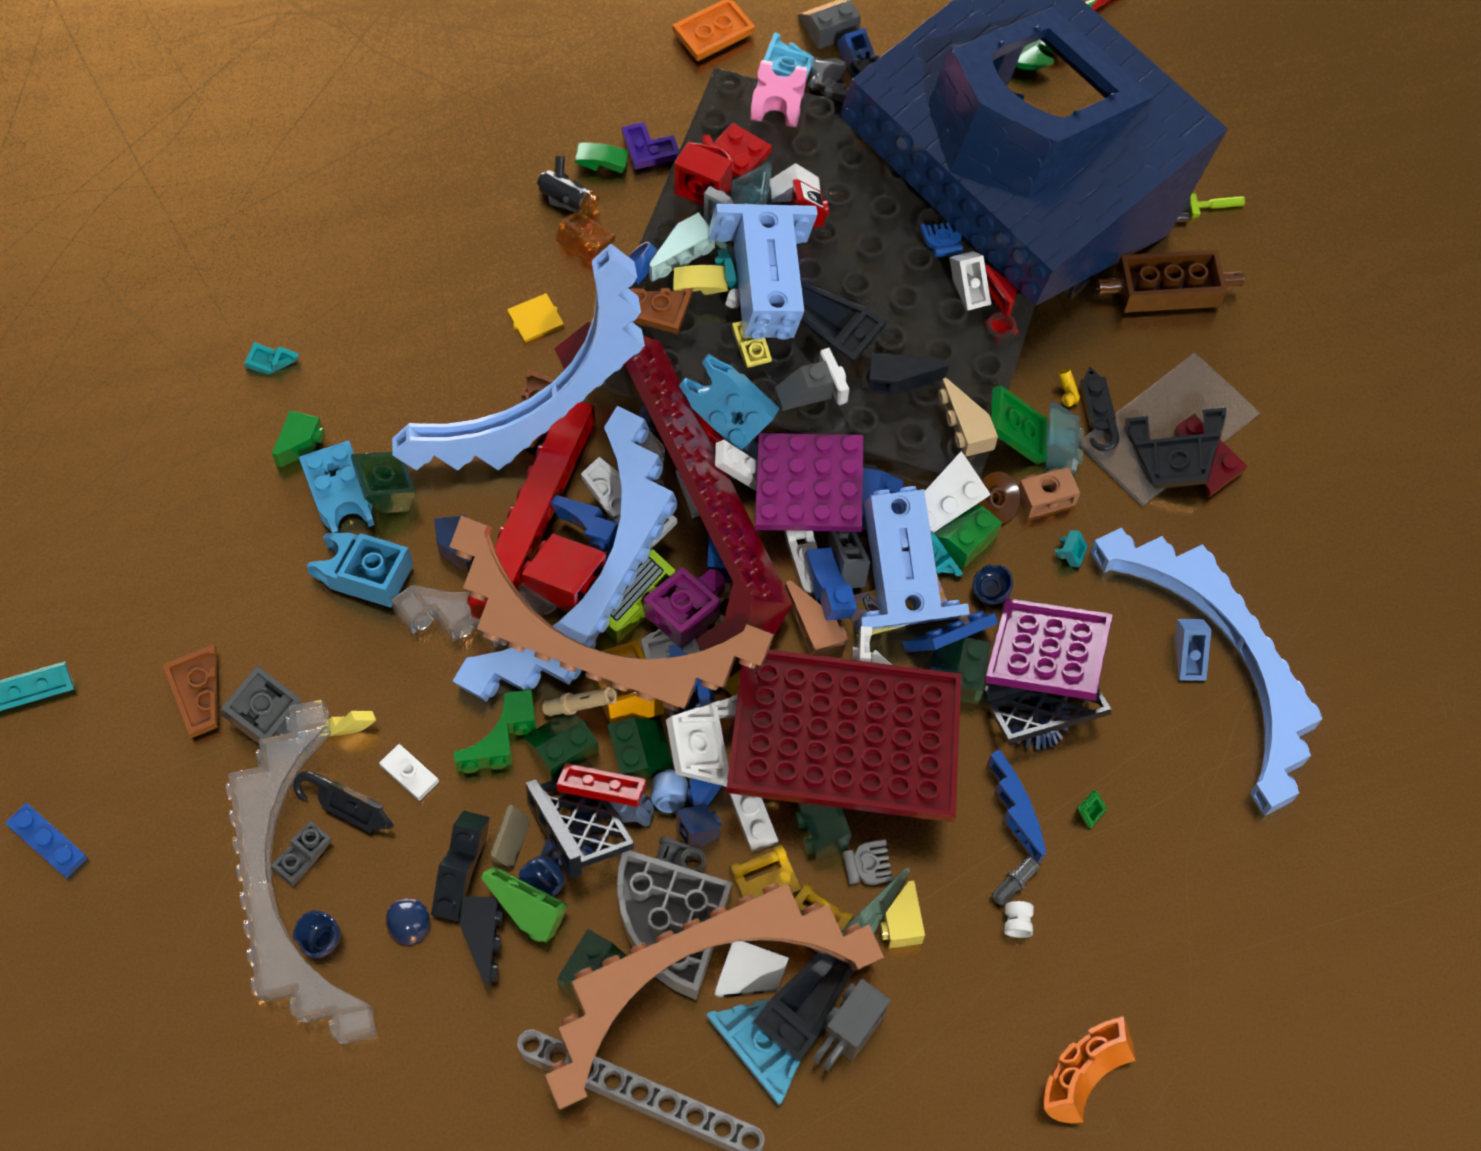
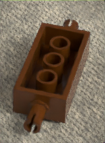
M1218 250L1121 255L1116 269L1117 278L1097 279L1096 290L1098 295L1119 293L1124 313L1210 308L1221 306L1227 292L1226 286H1243L1245 276L1243 275V270L1223 272Z

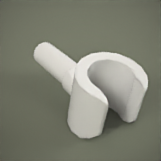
M738 289L729 291L725 303L727 307H739L740 297Z

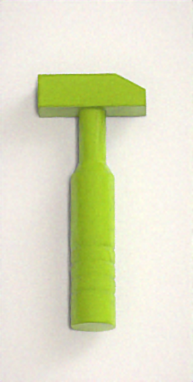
M1194 193L1190 197L1189 211L1191 218H1197L1200 215L1199 208L1209 207L1215 209L1244 206L1245 199L1243 196L1198 202L1196 193Z

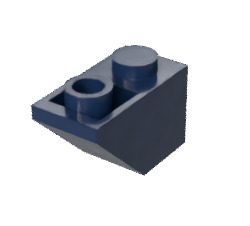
M466 515L435 518L436 541L439 554L466 573H469L475 557L472 556L471 561L455 555L457 550L449 547L460 517H466Z

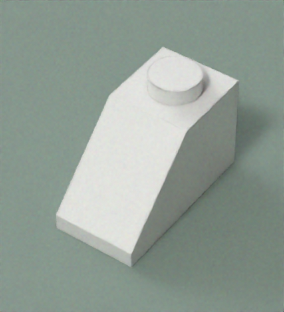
M972 251L949 257L953 281L966 310L991 305L983 255Z

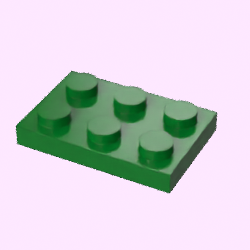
M1000 385L993 388L991 420L998 438L1037 465L1046 462L1047 418Z

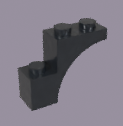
M463 810L453 824L449 850L438 868L431 915L456 922L460 920L462 898L467 894L475 864L486 842L490 817Z

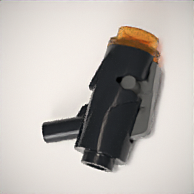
M556 156L555 172L551 170L543 172L537 180L539 191L549 196V203L577 213L592 214L598 206L599 197L595 195L594 191L586 189L575 179L573 181L569 180L568 175L564 173L565 157Z

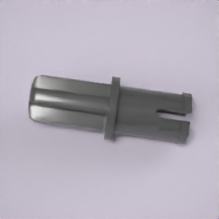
M1026 856L1013 872L1006 874V879L992 892L993 900L1001 906L1005 905L1018 890L1025 888V883L1040 869L1038 863L1033 858Z

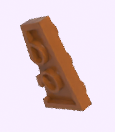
M215 644L163 664V669L190 737L193 738L218 728L217 648Z

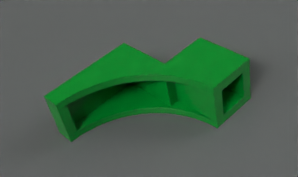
M532 690L504 693L502 714L494 729L475 745L454 751L457 772L474 773L481 768L489 767L498 770L513 764L509 734L526 735L536 729Z

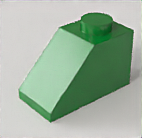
M289 411L272 451L277 467H283L298 460L300 456L315 452L318 443H322L325 434L319 417Z

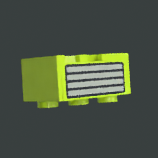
M653 549L650 551L647 560L644 563L641 562L636 570L637 576L631 586L627 585L622 594V603L617 609H613L609 616L610 622L605 632L616 643L621 641L647 618L644 615L643 599L675 573V569Z

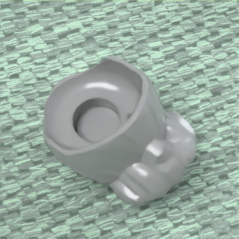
M816 57L812 59V78L808 82V86L811 90L825 95L826 86H832L833 82L837 83L843 77L847 67L846 62L839 58L823 60Z

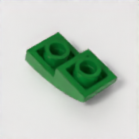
M578 143L574 163L595 171L601 165L622 173L626 166L628 151L600 143Z

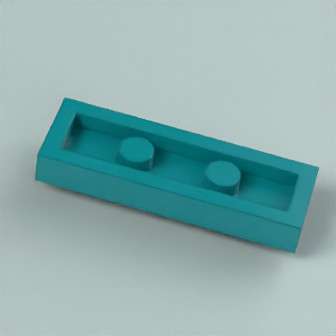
M60 662L0 680V711L73 690L74 684L66 662Z

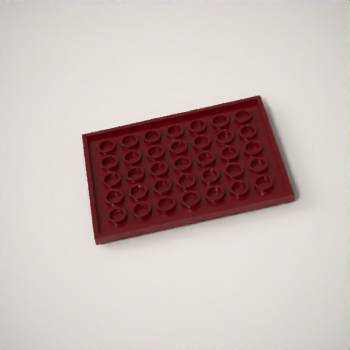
M769 649L763 666L756 664L755 669L741 664L726 793L954 822L956 818L962 674Z

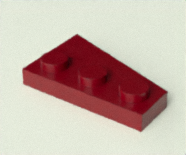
M1193 414L1177 425L1174 433L1176 437L1204 434V423ZM1221 439L1208 484H1204L1208 498L1243 473L1247 468V465Z

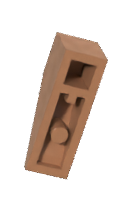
M791 580L786 581L785 589L793 603L791 610L810 654L828 657L843 652L845 641L847 640L844 626H839L837 620H826L823 608L818 602Z

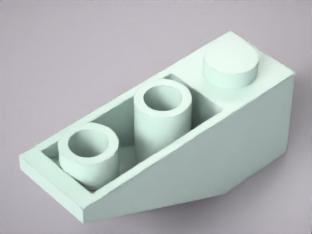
M699 213L678 223L649 263V278L652 282L658 278L666 277L674 268L686 266L693 259L706 255L715 248V241L709 240L708 237L710 226Z

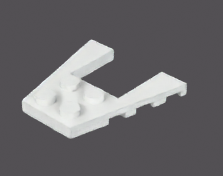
M738 694L666 719L676 775L727 787L729 767L719 718H735Z

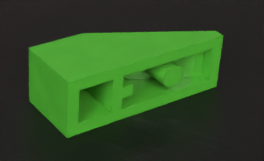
M495 866L482 874L481 879L519 928L527 932L530 938L540 942H547L556 935L569 904Z

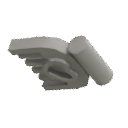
M886 840L864 843L858 847L855 856L853 850L843 852L849 884L859 883L860 879L868 885L891 883L894 880V876L876 878L892 874V870L875 872L877 869L891 866L890 863L880 864V861L889 859L888 855L878 857L874 855L887 852V848L870 850L871 848L886 846Z

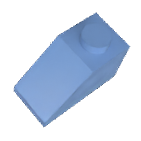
M1177 619L1175 650L1179 680H1207L1211 629L1204 619Z

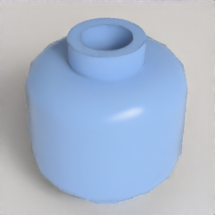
M666 770L658 773L652 781L650 796L652 803L665 813H673L682 808L687 800V779L684 776L676 775L675 770Z

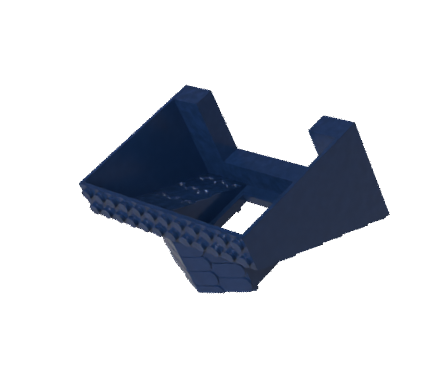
M952 0L938 13L931 16L900 43H897L873 64L871 63L852 79L839 115L1035 306L1119 262L1121 255L1134 254L1169 235L1228 130L1226 126L1083 0ZM1040 39L1105 99L1082 110L1077 109L1073 114L1062 118L1046 113L1026 103L1014 94L1007 85L1024 46Z

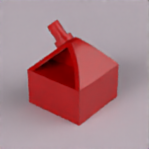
M710 135L702 137L703 144L688 142L674 163V194L704 206V193L709 186L725 192L728 196L731 193L733 160L725 150L713 143Z

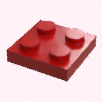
M733 122L714 142L717 147L722 148L730 155L733 160L732 176L743 183L772 152V145Z

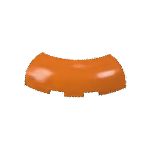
M1124 1017L1111 1019L1088 1030L1089 1035L1081 1039L1077 1044L1072 1042L1058 1058L1060 1063L1053 1076L1050 1075L1048 1078L1044 1096V1109L1051 1118L1071 1124L1084 1123L1083 1115L1087 1098L1099 1080L1113 1069L1136 1061L1132 1039Z

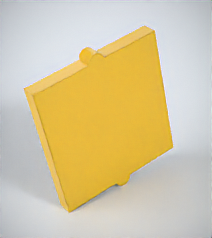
M547 293L507 309L514 323V329L518 330L525 343L564 327V323L558 314V308L553 306Z

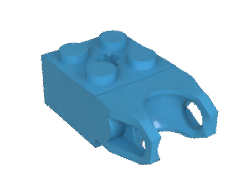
M708 354L702 361V364L711 378L712 385L703 386L685 378L679 387L686 395L692 409L728 443L742 450L774 419L780 408L743 373L740 374L731 365L719 361Z
M349 440L299 457L322 523L332 533L339 532V522L347 514H358L367 522L369 527L375 525L372 518L373 505Z
M325 533L323 537L325 546L333 550L337 555L327 561L309 562L306 567L309 575L322 581L330 589L391 607L413 567L409 548L362 533L359 535L352 533Z

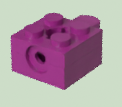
M681 567L643 599L644 615L682 649L720 617V599L718 596L725 590L724 576L717 570L709 569L696 579L684 567Z

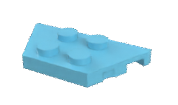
M774 32L764 61L772 62V71L777 76L788 77L794 73L796 66L807 68L808 77L814 57L801 50L794 43H790L789 46L780 41L781 35Z
M770 999L757 1001L751 1005L734 1006L733 1009L724 1011H711L706 1014V1018L779 1106L783 1102L800 1061L796 1063L751 1024Z

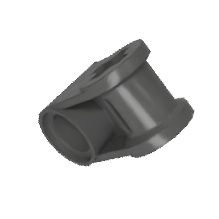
M669 837L660 838V848L656 859L706 874V857L701 849L680 843ZM690 860H698L701 863L697 868H689L686 865Z

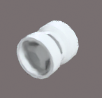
M1021 901L1006 903L1005 914L1008 920L1004 924V933L1017 938L1032 936L1033 925L1031 917L1034 915V906Z

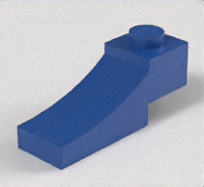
M555 495L551 505L557 516L582 529L590 543V547L602 552L611 553L618 524L606 520L601 509Z
M832 549L806 550L804 558L816 602L821 601L825 619L851 618L857 609L851 584H846L838 569Z

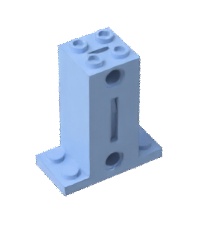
M716 204L708 230V237L711 241H734L744 337H752L754 339L768 337L782 340L794 338L804 314L796 244L807 242L817 217L816 206Z
M916 486L900 488L899 492L890 494V490L873 492L874 495H870V498L863 503L879 610L865 612L860 615V619L854 622L855 632H860L861 627H872V630L953 620L969 615L968 604L960 605V600L946 601L941 604L924 489L916 490ZM891 505L898 508L899 514L892 511ZM906 599L911 601L913 605L912 611L906 607Z

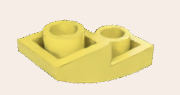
M692 265L674 268L673 290L684 291V288H693V292L701 290L704 295L728 291L725 266Z
M742 321L732 323L731 328L747 368L772 362L765 338L754 339L752 337H744Z

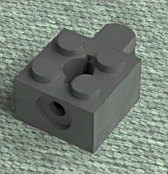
M258 665L221 707V716L263 748L266 747L274 736L293 748L301 746L308 736L307 725L293 715L302 699Z
M863 979L860 980L857 986L853 983L849 986L842 997L841 1008L834 1007L825 1020L826 1024L823 1027L826 1030L824 1036L825 1043L817 1052L813 1061L819 1064L830 1048L834 1047V1051L823 1066L826 1071L830 1070L841 1053L853 1061L886 1015L891 999Z

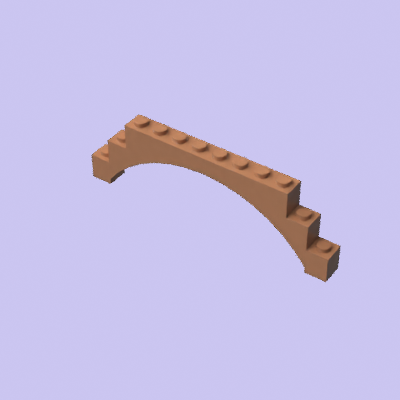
M464 516L460 517L449 547L456 549L455 555L470 561L472 556L475 557L463 588L470 590L469 596L478 600L485 601L486 597H488L477 627L478 630L484 632L482 636L495 642H498L500 638L509 641L508 647L524 652L525 648L535 651L534 657L550 662L551 658L561 661L560 667L575 672L576 668L587 671L585 676L601 682L602 678L613 681L611 686L627 692V689L631 688L638 691L637 697L650 702L657 698L664 701L663 707L679 712L680 708L686 709L688 707L698 678L702 680L701 685L707 688L717 690L718 686L725 687L736 657L740 658L739 664L755 669L756 664L763 666L774 634L747 624L743 632L724 643L704 651L680 657L637 659L617 656L588 647L551 626L518 593L506 575L496 554L490 536L492 527Z
M778 882L763 888V895L753 899L752 894L735 901L737 904L735 908L727 911L726 907L723 906L710 912L711 918L702 923L697 918L682 925L684 931L674 935L672 930L657 936V943L649 947L644 942L630 948L629 952L631 955L620 959L618 954L602 961L603 967L594 972L591 967L575 973L576 980L572 981L570 985L584 1016L579 1018L578 1013L564 1018L561 1020L563 1026L557 1029L571 1063L566 1065L565 1060H561L548 1066L547 1068L550 1073L543 1075L557 1109L560 1110L587 1097L584 1088L592 1061L613 1020L629 999L666 967L688 955L713 946L740 941L766 940L782 941L813 948L849 964L851 970L855 971L884 957L870 925L861 928L859 923L844 929L845 936H843L829 904L821 908L819 903L813 904L803 909L804 915L802 916L788 884L779 887Z

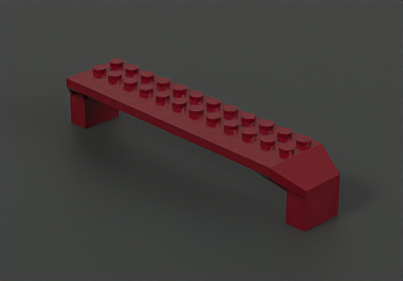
M587 322L554 348L564 370L570 365L585 342L591 325L590 322ZM643 336L645 346L637 355L632 356L624 364L733 581L725 619L697 638L696 642L700 650L704 651L744 631L746 624L775 635L793 603L728 474L715 466L716 451L696 411L692 409L686 395L679 387L681 381L661 342ZM736 657L733 665L738 663L740 658Z

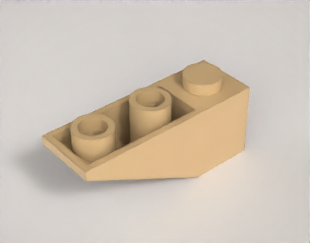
M943 378L941 388L938 390V398L941 405L946 407V418L949 426H953L955 430L957 447L962 448L965 457L994 450L998 435L990 415L950 380Z

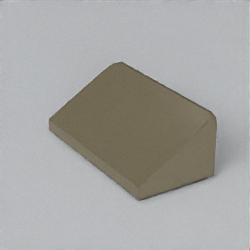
M514 805L507 807L490 854L494 866L513 870L530 824L529 817Z

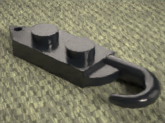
M1089 367L1084 379L1080 381V389L1089 425L1098 431H1108L1110 439L1107 444H1098L1094 438H1090L1089 441L1096 450L1108 452L1115 449L1119 443V432L1115 421L1116 416L1106 377H1101L1095 370Z
M303 771L294 779L293 788L301 800L307 801L308 799L301 790L302 783L308 781L319 787L318 800L323 809L369 833L377 829H391L394 826L382 809L384 805L337 781L333 782L312 771Z

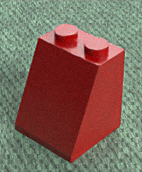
M552 534L548 541L544 540L540 544L532 561L528 560L521 571L523 586L569 613L584 598L600 576L606 563V554L592 547Z

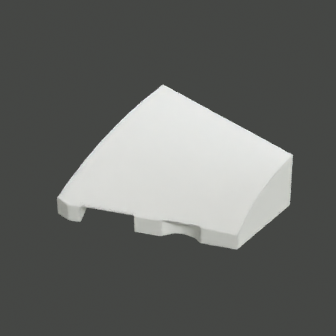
M743 941L733 942L714 996L724 997L726 994L742 993L744 995L752 994L754 991H778L789 958Z

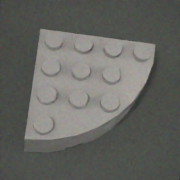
M630 850L622 853L618 868L617 895L621 922L631 947L644 942L649 947L657 943L656 937L672 930L675 935L684 931L682 925L697 918L702 923L711 918L710 912L723 906L727 909L732 894L733 882ZM714 946L682 958L666 967L655 977L673 990L697 1000Z

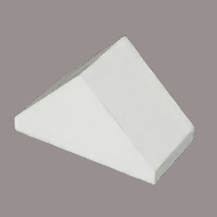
M795 163L770 179L772 202H791L794 179H799L820 190L819 177Z

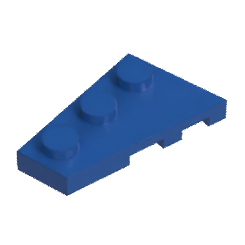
M983 611L967 615L968 619L964 621L962 619L952 621L944 628L933 629L924 635L902 642L905 652L936 650L998 624L995 613L985 615Z

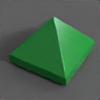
M1093 790L1078 805V811L1086 826L1090 829L1107 810L1097 790Z

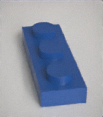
M27 802L5 822L13 832L66 879L87 859V856Z

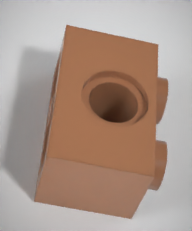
M1069 467L1063 469L1054 468L1045 474L1037 476H1026L1019 484L1020 501L1028 518L1075 506L1080 495ZM1043 489H1049L1051 492H1046Z

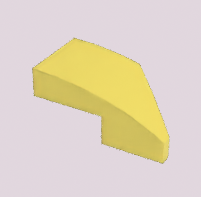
M351 711L345 717H331L319 729L321 737L357 733L369 727L376 721L373 711Z

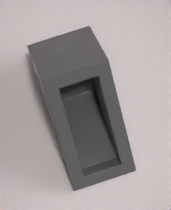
M826 361L800 367L775 386V392L782 411L831 399L834 381Z

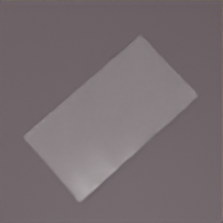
M1193 353L1115 413V421L1119 432V443L1115 449L1108 452L1096 450L1091 445L1090 438H1094L1098 444H1107L1110 439L1108 431H1098L1095 429L1082 438L1078 444L1130 495L1144 506L1166 488L1155 489L1128 432L1125 418L1148 416L1150 440L1176 437L1174 433L1176 426L1191 415L1195 414L1203 422V410L1226 407L1227 416L1220 438L1225 442L1257 417L1260 412L1196 353Z

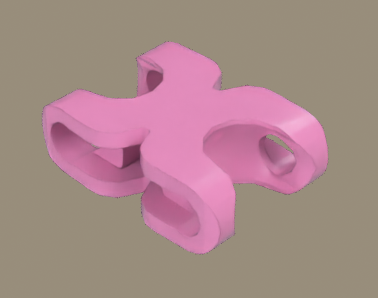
M761 61L758 71L757 88L753 93L750 120L762 121L765 113L777 110L786 116V126L797 127L801 99L805 91L807 68L796 66L792 75L780 77L772 71V62Z

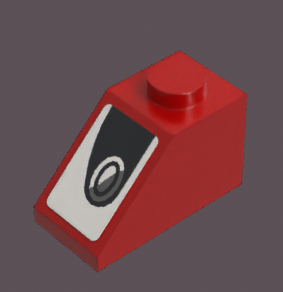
M794 179L791 205L816 206L817 217L813 227L824 226L825 216L829 215L828 202L823 201L821 191L799 179Z

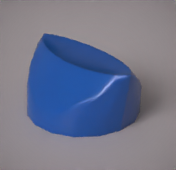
M649 241L641 244L628 256L635 263L637 273L635 283L637 284L647 275L649 263L659 251Z

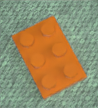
M722 0L673 24L672 31L693 57L699 61L755 33V26L733 0Z

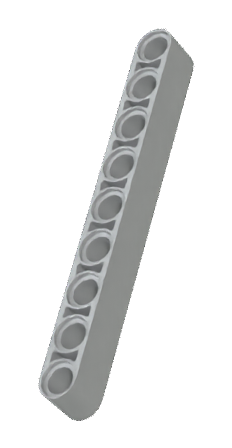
M526 1030L518 1038L517 1043L520 1055L523 1060L549 1072L547 1067L554 1064L551 1062V1057L557 1052L566 1054V1065L571 1063L562 1041L536 1030ZM532 1040L539 1042L540 1046L535 1052L530 1053L524 1050L527 1042ZM596 1056L594 1057L591 1064L594 1070L588 1076L585 1088L725 1150L762 1151L764 1135L756 1126ZM610 1076H617L620 1078L621 1083L616 1088H608L605 1085V1080ZM641 1087L648 1091V1096L644 1100L639 1101L632 1097V1092L636 1088ZM667 1099L672 1100L676 1105L675 1109L668 1113L663 1112L659 1108V1104ZM699 1112L703 1116L702 1122L697 1125L690 1124L686 1119L689 1113ZM718 1124L728 1125L731 1129L730 1134L726 1137L718 1136L714 1132V1128ZM746 1136H754L759 1144L754 1149H747L743 1146L742 1140Z

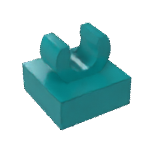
M1070 530L1068 537L1059 538V542L1064 547L1062 549L1055 548L1054 552L1058 558H1066L1071 567H1080L1088 545L1080 531Z

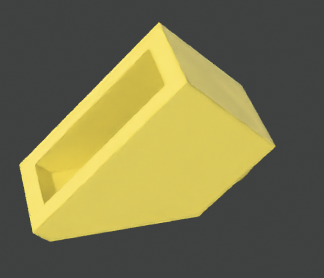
M908 881L885 913L883 923H880L882 940H887L888 949L923 943L925 932L914 881Z

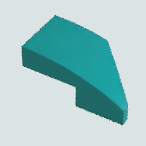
M726 249L718 250V257H715L717 266H725L726 282L730 289L739 290L737 269L732 257Z
M254 342L244 367L261 373L271 374L297 361L299 353L278 346L277 350Z
M931 531L936 573H953L954 575L961 576L963 574L933 531Z

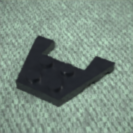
M1226 407L1203 410L1204 434L1150 440L1148 416L1125 418L1128 432L1155 489L1208 484L1227 416Z

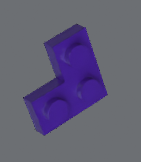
M645 122L622 127V135L634 169L674 161L679 157L680 151L674 135L651 140Z

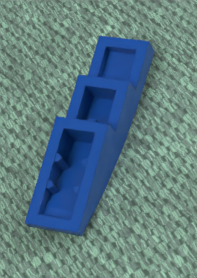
M999 749L990 755L987 766L1000 781L995 793L1008 808L1003 820L1032 858L1039 863L1046 854L1040 824L1016 772Z

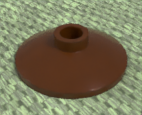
M1004 472L989 473L981 481L991 495L977 505L985 507L1002 523L1008 522L1015 516L1020 506L1019 487L1015 480Z

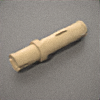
M611 687L574 695L566 693L560 698L545 700L542 709L544 714L548 716L559 714L573 715L579 710L615 704L617 694Z

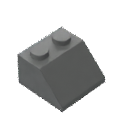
M836 0L798 14V18L816 47L821 49L837 43L843 35L859 30L861 15L851 0Z

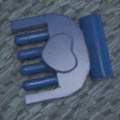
M949 222L946 223L948 230L945 229L943 223L940 224L941 229L938 228L937 224H934L935 235L930 225H927V229L925 224L920 226L924 241L929 248L933 249L935 258L963 253V247L959 244L961 242V234L954 227L952 229Z

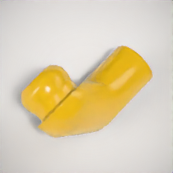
M1070 368L1062 369L1058 372L1065 394L1062 396V402L1065 406L1071 407L1079 402L1080 395Z

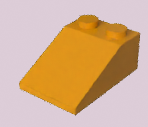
M637 641L601 650L617 656L646 659ZM602 678L601 682L593 680L597 690L611 687V689L613 688L616 691L617 700L615 704L602 706L609 723L634 717L647 719L664 714L662 700L654 698L653 702L637 697L638 691L628 688L627 692L612 687L613 681Z

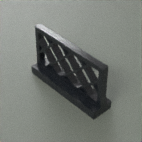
M995 684L983 687V706L987 713L991 712L1008 744L1111 715V707L1099 688L1096 701L1082 699L1080 705L1067 702L1069 696H1063L1060 700L1048 696L1051 693ZM1033 699L1039 701L1036 707L1023 703ZM1087 701L1099 704L1101 708L1092 710L1086 708L1085 705ZM1044 703L1057 706L1054 713L1043 710L1041 707ZM1013 708L1010 715L1000 712L999 709ZM1062 708L1076 712L1074 716L1070 717L1059 715ZM1021 710L1032 715L1029 720L1016 717L1017 712ZM1037 716L1050 720L1049 723L1043 725L1034 722ZM1013 723L1024 727V729L1012 734L1009 727Z
M559 778L540 785L536 779L526 782L527 803L571 878L582 875L581 868L634 849L633 840L608 801L598 800L600 803L595 808L584 805L588 797L582 796L579 802L576 803L566 800L568 793H562L560 798L548 796L547 792L557 790ZM561 807L574 810L572 816L560 815ZM583 812L593 816L590 822L577 819L579 813ZM598 817L611 820L608 827L595 823ZM572 826L586 829L582 836L570 833ZM591 831L604 834L601 841L590 839L588 836ZM610 836L622 838L623 840L622 843L617 845L607 843ZM584 845L597 848L595 853L586 856L581 852Z

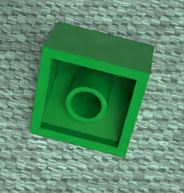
M975 505L934 532V534L954 562L964 569L998 537L1002 522L985 507Z

